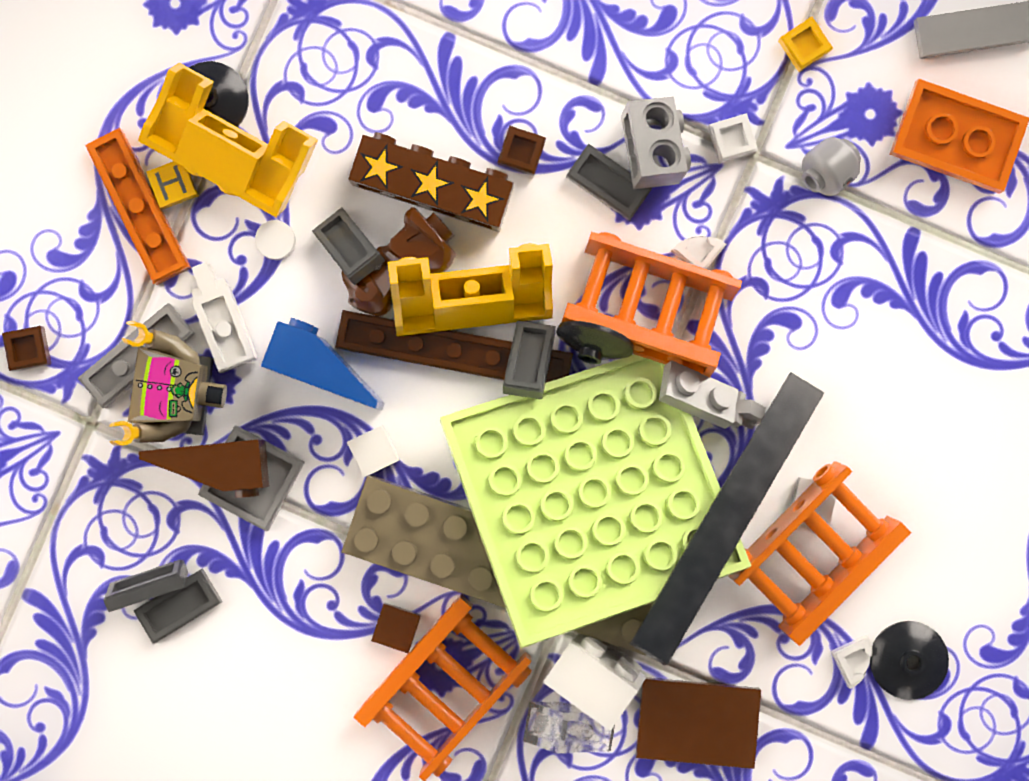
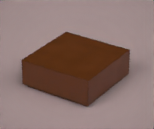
M509 125L497 165L535 176L547 137Z
M40 325L2 333L9 371L15 372L51 365L44 326Z
M384 602L371 641L409 653L422 614Z

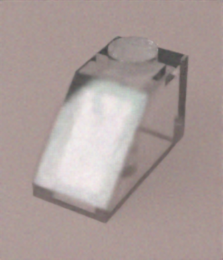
M529 702L523 741L555 753L609 752L612 748L615 725L609 731L573 704L563 702Z

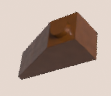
M257 439L138 451L139 459L220 491H234L235 498L259 496V488L270 487L265 440Z

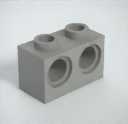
M674 96L628 101L621 114V121L633 189L679 184L688 170H690L691 155L687 146L683 147L681 133L684 130V118L682 111L676 109ZM646 119L657 120L661 124L662 129L656 130L651 128L647 124ZM659 155L664 157L669 167L657 165L653 160V156Z

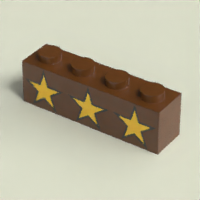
M375 132L373 137L362 135L348 178L352 186L500 233L514 190V182L508 181V174L491 168H486L485 173L470 169L471 163L458 157L449 156L448 161L433 157L434 151L420 145L412 144L411 149L396 145L397 140L382 133Z

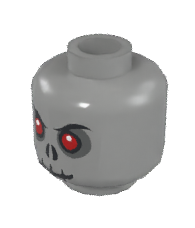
M836 137L824 139L806 153L802 159V179L804 184L815 193L819 192L826 196L838 194L860 174V153L856 146L847 139Z

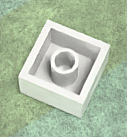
M579 633L569 643L543 683L611 731L639 691L646 676L641 673L642 667L632 658L626 655H622L620 658L608 649L609 643Z

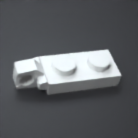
M205 262L192 267L198 288L191 290L193 296L191 301L219 373H224L258 360L231 287L228 286L226 279L221 278L217 280L210 263L207 264Z

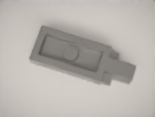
M671 360L664 365L659 395L661 402L724 429L729 426L736 428L744 426L753 429L763 418L766 407L752 399L745 400L746 394L742 391H738V389L711 377L709 378Z

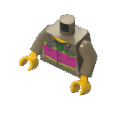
M128 321L126 323L137 327L139 335L132 341L123 337L121 339L128 345L138 347L128 422L116 421L109 425V427H122L125 434L121 441H109L112 445L123 446L128 445L132 441L135 443L165 442L186 432L192 421H200L203 406L224 408L227 386L225 384L206 382L208 366L200 364L199 355L178 336L155 329L148 330L145 325L136 321Z

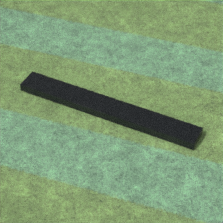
M792 372L787 375L631 640L630 644L664 666L668 665L825 392Z

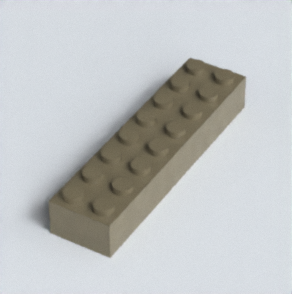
M373 475L366 477L341 551L342 553L506 608L470 508ZM653 603L573 631L646 656L647 654L632 646L630 642Z

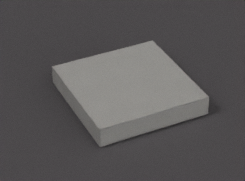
M234 425L225 443L263 439ZM265 441L270 487L259 488V496L235 498L234 491H220L205 484L202 485L197 495L267 532L271 528L305 461Z

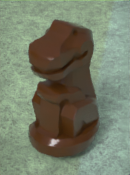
M411 207L404 214L403 221L405 226L390 239V243L387 246H380L376 249L385 262L356 285H353L343 271L341 272L342 280L349 293L348 303L353 308L378 317L390 311L393 303L388 262L398 261L405 257H415L417 259L428 257L430 274L443 273L451 267L457 254L448 242L455 235L434 212L426 219L417 208Z

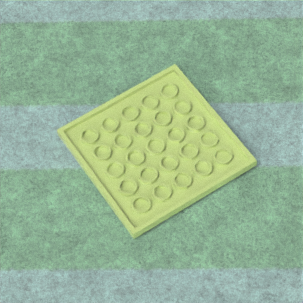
M634 354L547 382L543 399L507 395L440 417V424L521 649L653 603L721 488L692 415L659 400L664 365L666 364ZM741 539L717 580L751 567Z

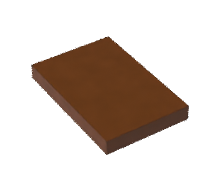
M646 677L641 685L636 758L755 769L761 689L759 687Z

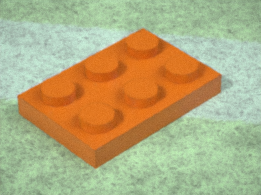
M919 78L915 81L889 155L1000 194L1005 191L1029 123V117Z

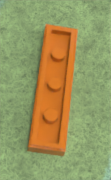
M118 128L85 144L153 284L158 285L190 269L191 266L163 210L159 208L151 185L124 131Z

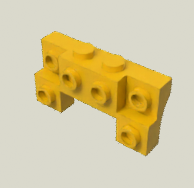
M181 63L168 69L159 96L143 124L138 141L184 166L188 173L203 177L218 185L219 189L224 193L238 196L277 218L285 210L298 178L305 172L318 139L286 121H282L274 128L267 144L204 109L214 83L212 80Z
M527 243L516 248H509V265L430 274L428 257L418 259L415 257H405L398 261L388 262L396 336L553 318V264L549 244L537 245Z

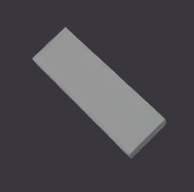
M1029 1L917 17L913 21L919 59L1029 43Z
M170 303L164 305L143 323L148 330L155 329L178 336L184 342L196 334ZM138 328L128 335L126 339L135 340L139 335ZM121 341L78 377L79 381L102 408H107L133 386L138 347Z

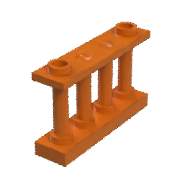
M591 231L584 252L595 256L581 302L576 303V305L567 304L562 322L583 321L608 327L623 334L634 344L633 354L663 364H667L672 360L710 378L717 368L721 355L720 352L712 350L709 343L722 299L732 301L740 290L742 281L733 278L729 272L713 269L710 271L622 242L614 234L607 232L598 234ZM610 261L633 268L619 314L614 317L599 313L596 308ZM648 274L670 281L656 328L651 330L636 325V322L633 320ZM685 286L708 293L694 340L689 342L675 338L674 334L671 333Z
M836 461L821 467L813 476L814 482L748 549L744 548L751 567L728 576L738 586L748 578L783 614V621L778 627L799 647L912 533L901 521L888 515L884 519H878L843 483L853 471L848 466ZM830 494L867 530V536L856 547H850L815 511ZM803 522L839 558V564L828 575H822L787 540ZM775 550L811 586V593L801 603H794L759 568Z
M463 594L454 601L353 716L364 728L372 719L377 724L382 722L426 762L419 773V778L423 781H426L432 773L439 777L453 759L449 754L511 684L518 688L532 672L528 667L532 662L531 655L525 651L515 661L471 621L473 616L468 612L472 609L473 603ZM451 631L457 635L461 632L506 673L490 691L445 651L447 646L442 641ZM425 660L430 664L435 662L479 702L464 721L418 680L420 675L415 671ZM398 690L404 694L410 693L453 732L438 750L392 710L394 705L389 700Z

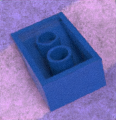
M293 317L290 318L289 324L277 321L261 367L374 409L383 410L385 402L326 339L317 335L319 328Z

